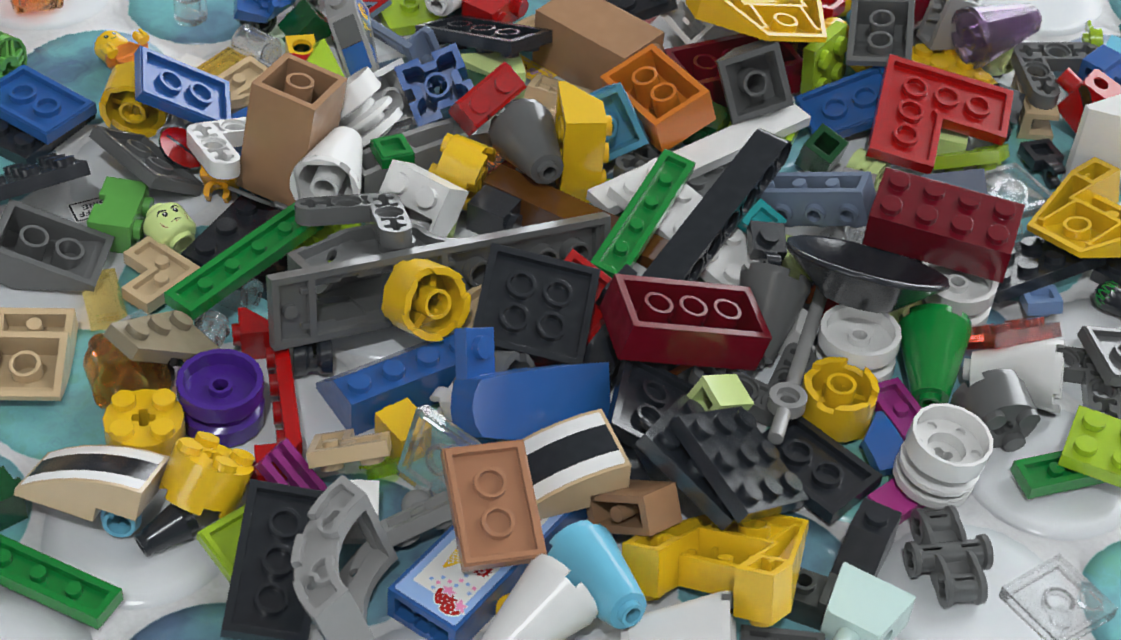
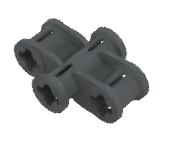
M953 505L945 506L943 510L924 512L921 508L913 509L910 516V527L914 541L906 542L903 550L907 574L911 578L920 577L921 573L929 572L938 602L943 608L952 607L957 602L973 601L976 605L985 604L988 597V584L983 570H990L994 561L993 547L989 537L986 534L976 535L975 539L967 540L959 512Z

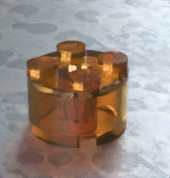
M104 333L95 334L90 338L83 360V368L94 400L101 409L102 407L106 409L111 403L112 395L119 390H158L162 388L170 390L171 374L167 364L131 361L103 336Z

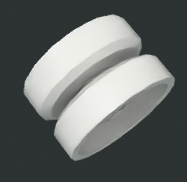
M923 261V264L945 275L950 285L948 290L923 299V304L936 303L952 306V312L961 317L962 312H964L972 322L971 337L978 335L985 329L999 282Z
M842 304L836 305L826 311L820 321L818 343L815 347L816 360L827 357L848 358L847 364L855 366L864 371L865 366L869 368L877 378L878 383L892 379L896 365V355L902 338L901 327L895 318L888 313H874Z

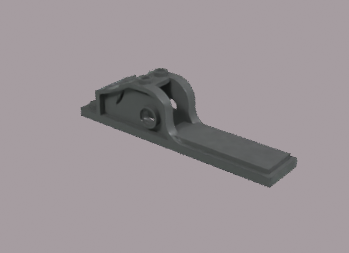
M598 212L465 238L437 236L424 227L412 223V245L404 249L381 247L371 224L340 230L322 241L287 253L288 271L266 275L269 345L274 351L394 327L392 322L384 316L381 305L383 302L384 286L392 273L390 271L393 270L394 265L402 260L409 261L414 258L428 259L449 267L462 275L466 292L472 287L482 284L492 243L564 260L570 251L574 249L591 262L611 231V216L605 212ZM330 283L323 292L316 294V286Z

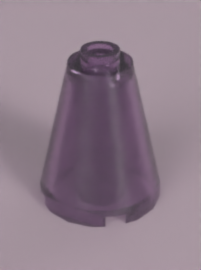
M1031 3L963 7L955 11L951 24L956 22V32L951 33L955 50L965 64L972 63L974 65L972 68L974 69L984 67L1037 33L1042 23V15Z

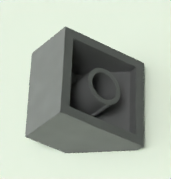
M758 40L736 47L716 60L731 124L734 125L794 105L779 42Z

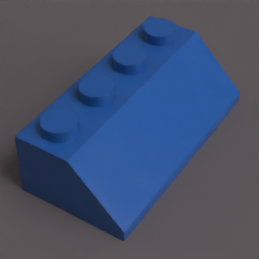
M454 332L442 337L444 339L442 341H425L316 383V389L344 428H354L355 436L375 428L376 412L382 410L387 405L395 404L407 397L419 410L437 404L439 402L430 400L432 393L440 386L448 388L456 377Z

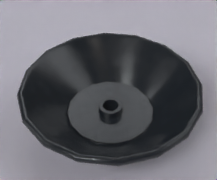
M798 235L787 238V250L820 293L836 303L874 313H890L950 288L949 280L945 275L930 266L899 254L853 241L825 236Z

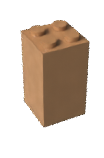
M551 0L536 9L534 27L551 29L552 43L542 45L540 50L534 51L532 53V61L571 84L596 91L603 87L600 80L601 75L653 43L664 52V31L606 0Z
M287 52L251 83L237 186L273 202L278 201L288 206L293 204L296 200L290 190L292 171L296 164L334 128L339 127L348 78Z

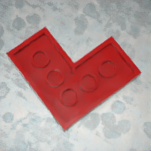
M890 54L885 65L866 156L924 174H931L935 164L941 128L1002 146L1007 138L1014 91Z

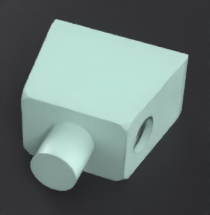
M844 562L830 597L820 632L825 633L826 640H894L908 624L917 596Z

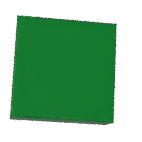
M403 133L370 139V150L382 170L388 169L392 160L415 163V153Z

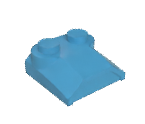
M621 82L604 86L589 93L603 101L606 115H611L612 135L606 136V142L609 144V161L649 143V138L643 124L638 118Z

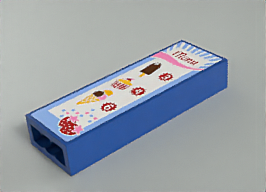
M586 508L540 519L547 555L553 547L549 542L555 534L567 525L588 518ZM452 525L388 588L387 615L426 640H472L493 618L498 600L503 595L509 594L529 564L462 572L454 526Z

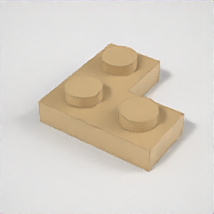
M147 236L123 252L124 263L140 273V275L121 287L122 298L149 315L165 304V291L199 269L200 266L167 245L160 244L152 237Z
M354 428L315 434L306 452L309 469L320 467L321 472H331L342 469L344 463L360 461V465L364 466L381 463L384 461V457L390 455L392 449L390 432L355 436Z

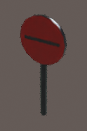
M171 127L161 133L158 140L159 148L164 157L172 164L187 170L201 167L200 162L187 147L186 129Z

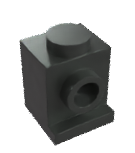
M800 567L792 609L783 618L820 630L838 574L830 572L827 577Z

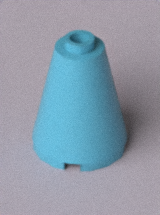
M581 520L567 525L553 536L549 542L553 547L549 551L548 556L555 558L571 570L565 577L575 587L580 582L585 585L596 602L598 608V615L596 617L616 629H626L636 625L642 619L646 610V598L609 530L600 523L597 525L592 524L589 520Z

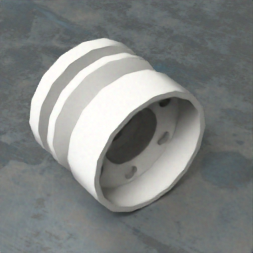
M368 66L348 77L340 118L342 126L350 127L359 133L363 141V148L370 146V139L386 135L391 130L393 124L403 115L398 106L383 113V110L393 101L389 95L374 101L372 96L381 87V83Z
M948 403L926 406L920 409L913 418L906 434V440L902 443L899 453L894 460L893 475L896 483L907 497L922 506L937 510L944 509L945 506L949 505L958 507L968 499L979 479L980 473L993 452V437L986 424L977 415L963 407Z

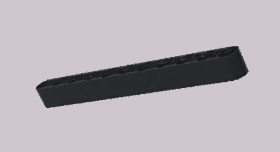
M758 128L642 276L696 281L784 166L789 157L792 143ZM604 323L586 346L583 363L609 362L611 393L615 387L621 360L617 358L609 332Z

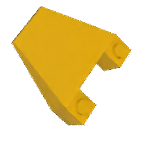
M821 0L685 1L695 19L761 40L826 43L827 40Z
M1096 157L1074 168L1029 221L1027 231L1079 258H1121V205L1117 204L1119 203L1121 169Z
M704 514L682 520V522L651 537L635 535L622 543V555L647 601L659 600L677 586L710 594L720 591H732L734 599L733 617L749 620V623L756 627H770L791 612L809 528V520L782 514H775L742 523H737L734 519L727 528L721 531Z

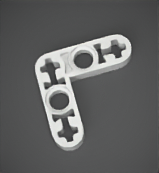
M246 117L194 123L186 128L187 147L211 177L228 180L240 175V155L233 147H240L243 144Z

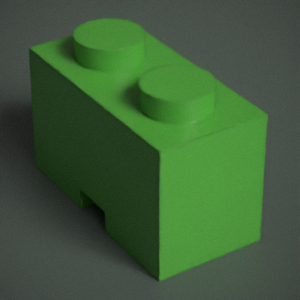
M107 176L99 193V200L104 201L102 204H94L87 220V227L114 236L115 238L109 252L123 253L135 245L137 241L143 240V223L147 211L154 205V198L149 197V187L142 181Z

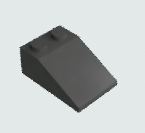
M852 0L846 65L885 66L890 54L912 60L915 0Z
M9 199L0 219V284L13 289L94 292L115 237Z

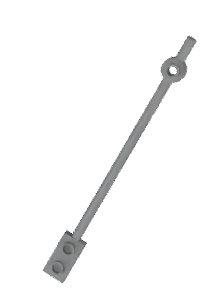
M844 167L842 172H862V171L856 170V169H852V168H848V167ZM871 173L873 184L875 185L877 174ZM836 226L832 238L846 240L850 226ZM817 287L786 381L773 385L769 391L767 407L774 415L768 434V440L772 444H781L783 442L789 420L801 417L806 409L808 395L800 385L828 299L820 293Z

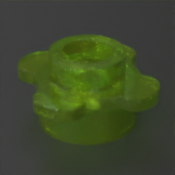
M389 455L384 457V461L381 463L366 466L359 465V470H365L367 480L391 476L398 473L396 462L401 461V456L391 457Z

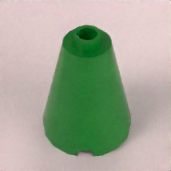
M927 303L915 305L910 308V312L903 317L902 313L898 321L901 327L902 338L900 345L910 393L921 408L931 404L948 403L971 337L972 322L967 314L962 312L961 317L952 312V306L946 304Z

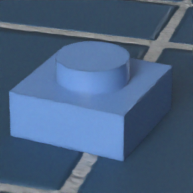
M1048 285L1019 296V301L1027 316L1043 318L1051 314L1063 313L1064 301L1055 285Z

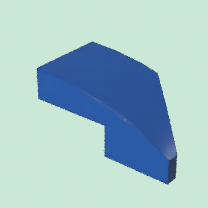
M234 0V19L267 23L293 5L296 0Z
M877 411L859 448L864 450L870 466L885 476L893 474L894 460L904 441L885 413Z

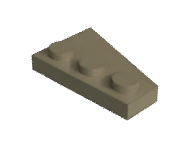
M177 310L110 323L103 335L131 361L168 364L171 358H178L185 363L186 360L200 352L221 349L193 325V320L190 316Z

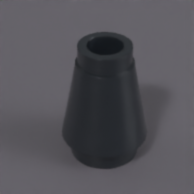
M170 503L136 534L134 539L143 554L148 557L153 553L193 538L192 533L199 529V525L191 512Z

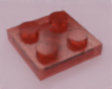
M1044 316L1027 319L1026 317L1005 320L1004 323L995 325L990 323L972 326L973 333H971L966 350L998 349L1062 337L1060 322L1045 323Z

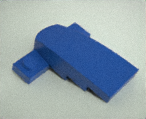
M494 327L454 328L456 380H454L450 410L456 437H458V447L498 442V440H520L559 421L601 408L607 418L610 408L609 362L560 364L495 372Z

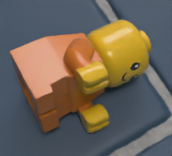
M138 29L139 33L135 30L132 33V38L138 42V44L128 41L117 31L109 30L98 36L94 44V51L106 63L107 67L112 70L117 64L134 61V53L139 46L148 48L150 37L142 29Z

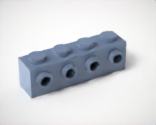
M871 171L778 172L758 200L761 198L786 218L785 227L817 226L824 228L828 226H850L858 228L867 226L876 193Z

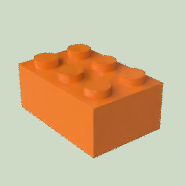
M653 43L600 76L603 87L621 82L638 118L643 124L649 142L661 153L664 149L670 150L716 120L710 91Z

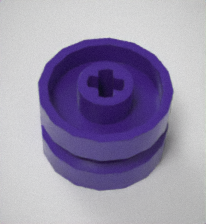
M212 349L200 352L189 358L178 370L176 392L178 401L182 405L185 430L188 437L195 438L198 431L208 432L220 439L219 444L232 447L243 444L257 435L264 425L266 413L265 398L263 396L264 374L259 363L251 356L234 349Z

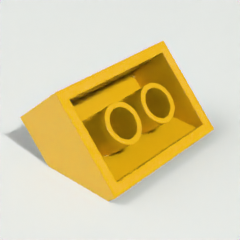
M558 81L555 128L563 160V171L560 177L555 180V186L560 191L590 203L586 199L587 190L606 182V171L603 169V163L609 162V144L606 142V136L612 135L611 115H606L603 101L566 81Z

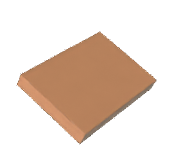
M524 439L442 448L440 456L462 572L529 564L539 554L547 555Z

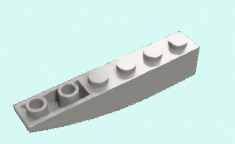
M493 117L470 137L453 118L426 124L403 132L415 153L414 164L426 170H429L433 162L438 164L442 152H440L441 143L447 133L459 134L493 148L488 133ZM370 147L362 152L361 194L379 193L388 169L382 170Z

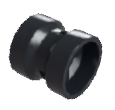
M331 340L293 347L294 375L306 376L311 371H318L321 375L333 374Z

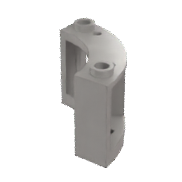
M341 475L319 496L307 513L310 520L303 533L296 535L291 556V564L294 568L293 586L303 608L317 626L324 640H375L367 625L369 600L382 575L398 560V557L367 493L344 475ZM357 521L367 541L352 555L339 574L338 563L342 544L348 531Z

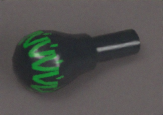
M1114 281L1100 283L1093 294L1095 305L1105 312L1121 317V285Z

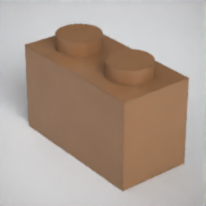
M630 479L629 487L591 496L590 507L586 508L588 520L592 524L599 525L600 523L613 534L651 537L682 522L676 482Z

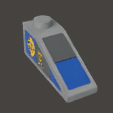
M324 0L327 21L347 78L366 66L369 67L372 73L378 70L379 63L370 13L363 0Z

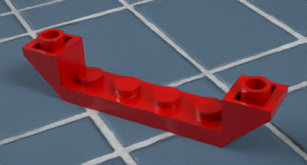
M246 307L238 308V323L231 324L233 346H241V352L248 354L254 360L266 359L267 370L274 369V374H268L270 397L278 396V401L272 402L274 425L281 424L282 429L275 430L276 443L254 445L255 462L252 465L254 470L250 478L267 481L255 465L280 441L287 438L303 457L289 348L274 351L269 345L268 319ZM272 461L271 464L275 467V469L280 473V475H281V476L285 479V481L287 482V479H288V478L283 474V472L278 468V466Z

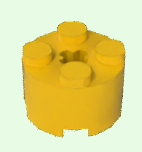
M135 61L115 65L99 102L101 118L109 128L112 124L119 130L143 134L147 138L155 136L158 129L165 124L168 113L135 100Z
M447 133L440 147V152H442L438 164L433 162L428 171L469 191L462 210L467 211V203L482 188V181L487 177L488 168L486 167L488 161L495 162L496 150L462 135Z
M414 258L409 261L402 260L394 265L392 273L384 286L381 309L384 316L394 326L425 341L444 340L442 337L450 334L454 328H461L464 325L470 312L471 295L466 292L465 283L460 273L428 259Z
M827 357L816 360L812 365V369L804 375L802 388L806 391L808 399L802 416L837 442L861 440L870 426L880 390L878 380L866 366L864 371L855 366L847 364L848 358Z
M167 388L158 390H119L112 395L111 403L106 407L103 416L106 445L139 448L170 456L175 442L179 438H186L182 405L176 400V394Z
M198 431L195 438H179L175 442L158 487L159 489L168 490L165 498L177 507L200 516L203 509L220 511L219 519L239 508L254 470L252 465L255 457L246 450L239 448L231 449L219 444L220 439L214 434Z

